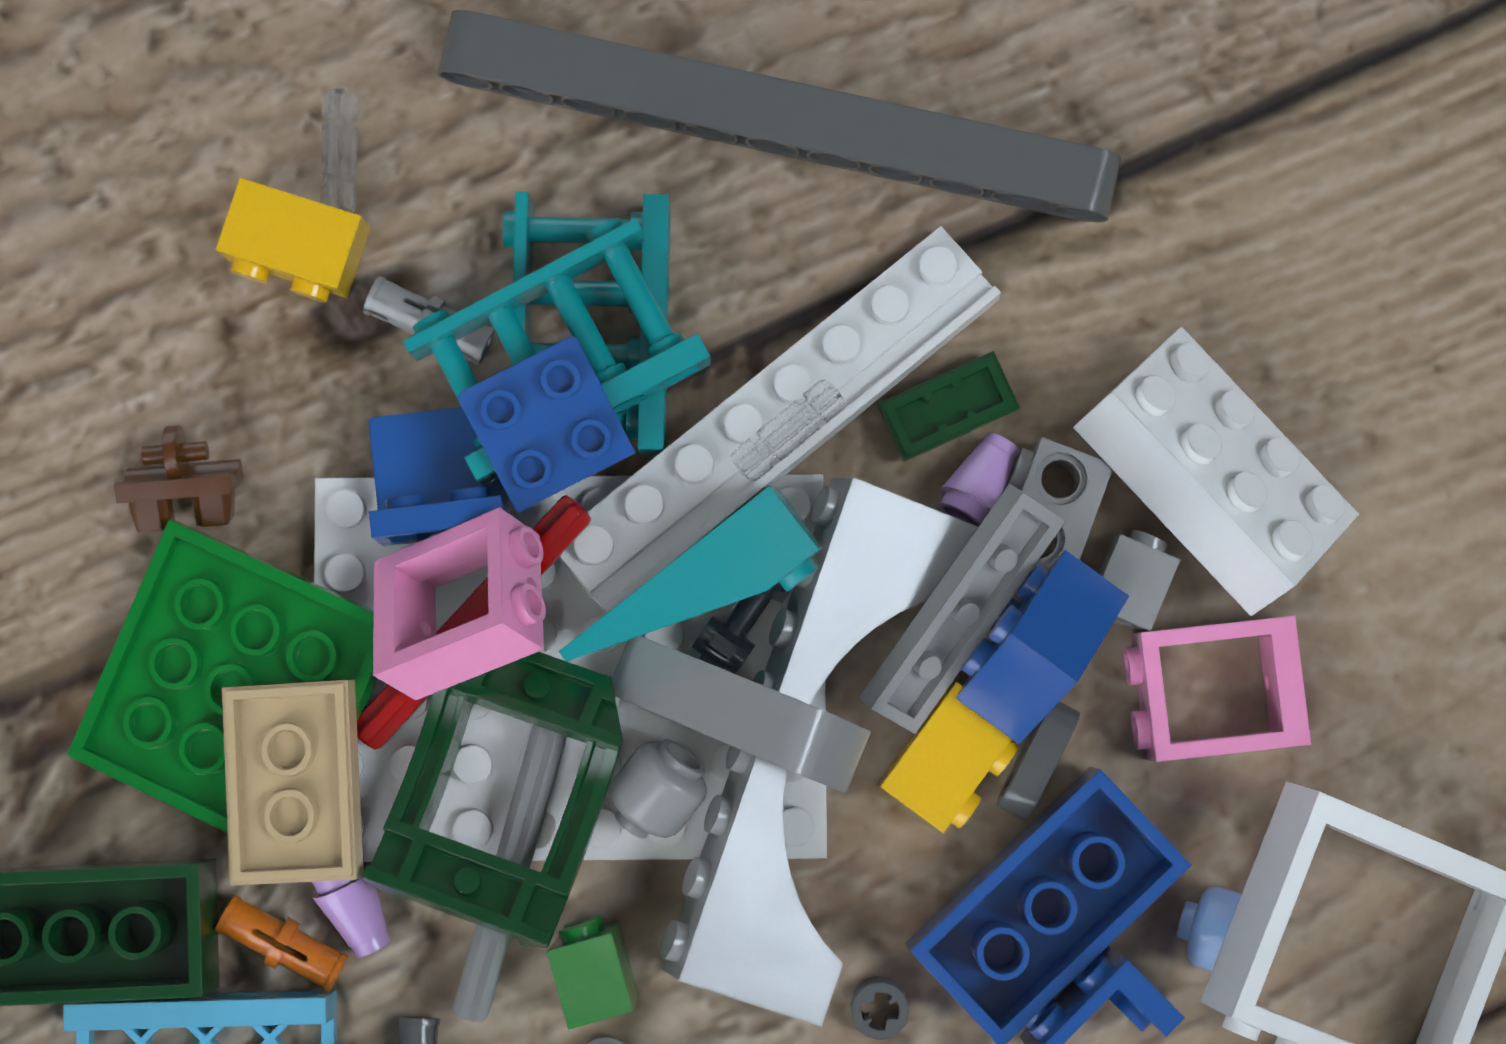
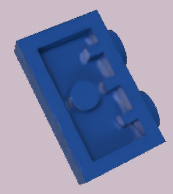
M573 336L479 382L458 395V400L517 513L636 453L578 339Z
M462 407L379 416L369 420L378 509L369 511L371 538L382 546L420 542L499 507L509 513L508 496L500 479L497 478L484 486L476 481L464 458L477 450L473 441L478 437Z
M1108 946L1072 980L1073 982L1056 999L1053 998L1026 1024L1027 1028L1021 1033L1020 1038L1024 1044H1064L1108 999L1141 1032L1152 1024L1167 1037L1185 1017L1125 957Z

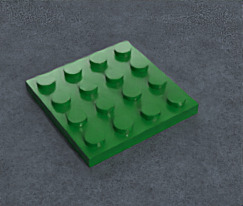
M168 520L67 756L228 833L222 688L355 680L356 715L358 720L360 714L366 708L378 678L373 676L374 610L180 521Z

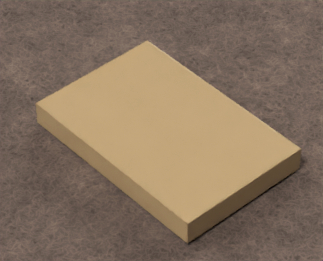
M355 680L222 688L230 886L361 879L364 869Z

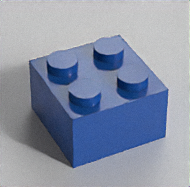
M1067 550L1058 557L1048 570L1039 563L1034 567L1015 594L1022 601L1019 603L1014 598H1011L990 629L992 631L988 637L993 641L990 643L983 638L961 667V670L968 674L969 678L956 699L1018 744L1027 737L1077 684L1129 598L1128 594Z

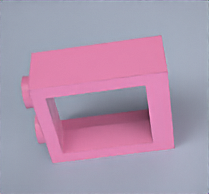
M499 507L374 561L373 676L412 699L418 700L544 650L543 620L546 615V608L542 598L541 562L544 553L540 535ZM488 566L489 614L436 635V587Z
M1295 615L1131 634L1132 647H1125L1123 650L1124 671L1128 685H1137L1140 710L1131 712V729L1135 748L1137 750L1145 749L1146 760L1161 762L1311 745ZM1258 636L1270 731L1171 742L1159 647Z

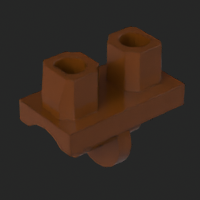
M180 425L164 428L162 445L143 446L141 449L144 465L164 464L163 466L128 468L125 471L124 481L114 484L116 503H129V510L136 530L139 533L162 531L165 529L168 520H175L172 499L192 497L196 526H223L229 524L234 517L235 489L243 479L241 459L188 463L190 461L208 460L207 441L186 443L183 428Z

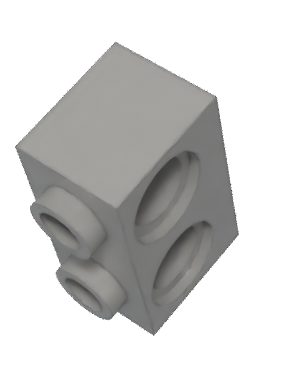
M1043 437L1034 444L1032 451L1021 448L1009 483L1017 486L1019 490L1066 521L1051 541V548L1044 558H1039L1034 565L1035 567L1039 563L1048 570L1065 550L1080 560L1113 469L1102 459ZM1060 465L1069 471L1073 480V488L1068 497L1055 498L1044 490L1041 483V475L1046 466Z

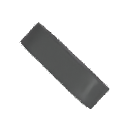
M1059 702L1029 733L1000 791L996 802L997 807L1024 821L1028 819L1041 798L1076 728L1080 717L1079 711Z

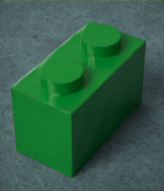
M601 914L564 924V929L559 931L560 937L550 946L547 954L568 1030L632 1012L639 992L619 920L603 924Z

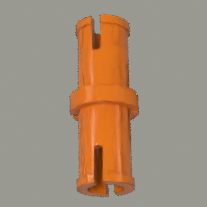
M234 895L223 912L215 931L219 934L223 933L265 956L264 964L274 969L280 964L329 992L349 955L344 952L342 954L298 930L301 923L290 917L286 922H283L242 900V897Z

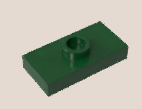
M994 351L886 399L877 405L903 463L1020 409Z

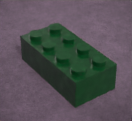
M216 858L0 868V1006L204 997L220 988L218 933L215 931L218 924Z

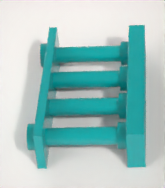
M515 192V210H504L503 245L504 248H514L513 282L532 273L533 242L588 243L585 237L588 232L615 218L533 217V202L529 193ZM643 194V212H631V219H619L622 224H625L636 218L642 228L644 242L631 248V250L642 251L641 273L668 321L669 194ZM572 280L585 306L629 307V313H633L617 281ZM549 292L514 310L529 340L531 305H555ZM641 326L640 338H628V344H606L616 364L624 363L627 370L650 359L646 350L651 345ZM531 342L536 353L556 344ZM667 389L617 415L628 439H638L640 455H658L666 449Z
M615 218L595 227L585 236L588 241L587 244L451 316L446 309L426 316L413 325L412 328L415 335L403 340L408 353L416 361L434 354L458 399L460 392L478 384V381L456 341L491 323L513 365L537 354L514 310L549 292L569 332L578 339L616 415L711 365L710 355L698 333L687 339H684L681 332L673 333L629 249L644 242L643 231L636 218L625 224H622L619 218ZM605 262L651 345L646 350L650 359L629 370L626 369L624 363L616 364L572 282L574 278ZM477 438L473 441L477 450L464 458L476 481L484 486L499 477Z

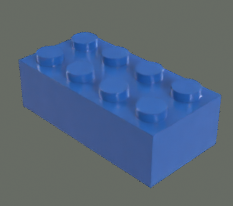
M1089 767L905 944L909 951L996 1044H1007L1192 865L1101 769Z

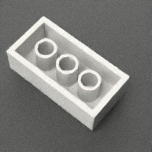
M1182 326L1142 361L1073 427L1250 616H1253L1296 586L1359 515Z

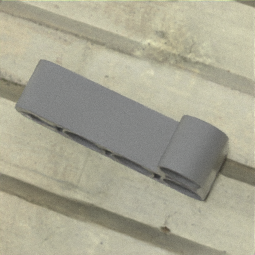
M642 636L627 641L611 679L615 697L845 794L871 735V731L834 714Z

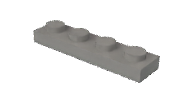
M1009 483L859 698L873 711L916 734L957 676L961 667L981 642L1066 521Z

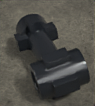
M778 583L766 592L740 600L725 622L712 616L691 648L701 654L700 660L736 674L756 646L745 637L769 602L773 599L783 604L791 590L786 592L781 584Z

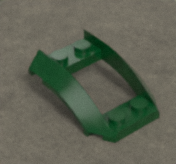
M536 652L433 693L415 750L384 824L383 837L370 866H366L362 879L399 901L401 897L423 904L515 938L521 946L548 948L589 846L623 742L611 677L550 655ZM473 703L586 743L572 791L541 872L429 832L456 761Z

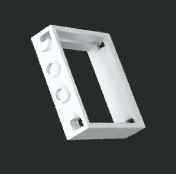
M1286 781L1200 1002L1226 1015L1222 1024L1223 1028L1254 1041H1257L1261 1030L1277 1036L1275 1044H1356L1256 1005L1326 826L1475 889L1416 1041V1044H1470L1506 950V871L1325 793Z

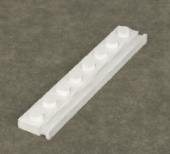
M940 226L588 511L591 517L590 524L561 554L559 559L589 595L595 599L605 614L608 613L768 486H773L999 301L1001 292L996 286L992 287L982 276L980 268Z

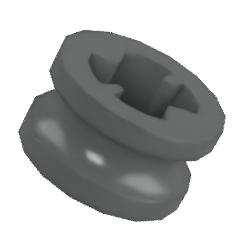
M882 976L871 977L861 982L853 992L850 1002L852 1019L857 1029L866 1037L876 1040L890 1039L899 1034L905 1027L909 1016L908 1001L901 986L892 979ZM884 992L888 994L889 1004L897 1001V1012L886 1014L884 1024L870 1023L872 1021L871 1014L868 1012L862 1015V1004L873 1003L875 993Z

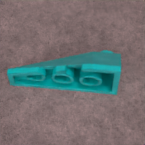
M768 486L558 652L568 662L766 592L778 583L788 592L818 569L811 557L822 548L780 489Z

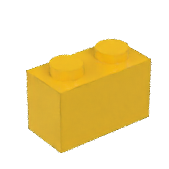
M239 178L215 250L232 262L230 272L265 284L270 274L293 281L290 291L326 303L330 293L348 299L371 227L360 215Z
M958 682L950 684L916 734H913L877 784L943 834L951 823L958 829L966 823L982 799L974 792L988 771L996 777L999 776L1019 748V745L1012 741L1010 737L956 699L963 687Z

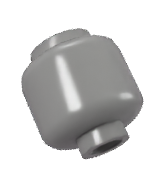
M665 739L661 744L647 742L638 746L613 778L610 785V796L618 809L615 813L618 823L629 833L639 838H646L648 834L668 838L679 833L706 797L707 787L702 777L705 773V768L702 762L690 750L673 740Z

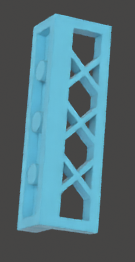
M325 990L209 993L204 997L66 1003L63 1005V1031H76V1044H94V1030H123L135 1044H154L151 1039L163 1028H187L200 1040L198 1044H220L215 1037L224 1027L235 1026L253 1027L265 1039L261 1044H286L278 1036L289 1025L321 1024V1044H337V990H330L329 992ZM278 1025L273 1031L268 1027ZM203 1027L213 1028L208 1033ZM140 1029L149 1030L144 1034Z

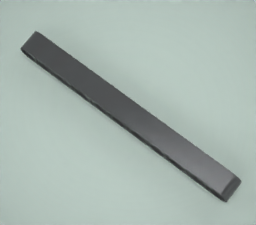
M455 10L451 13L437 73L441 78L465 87L1085 222L1099 223L1108 221L1121 157L1116 153L1094 146L467 10Z

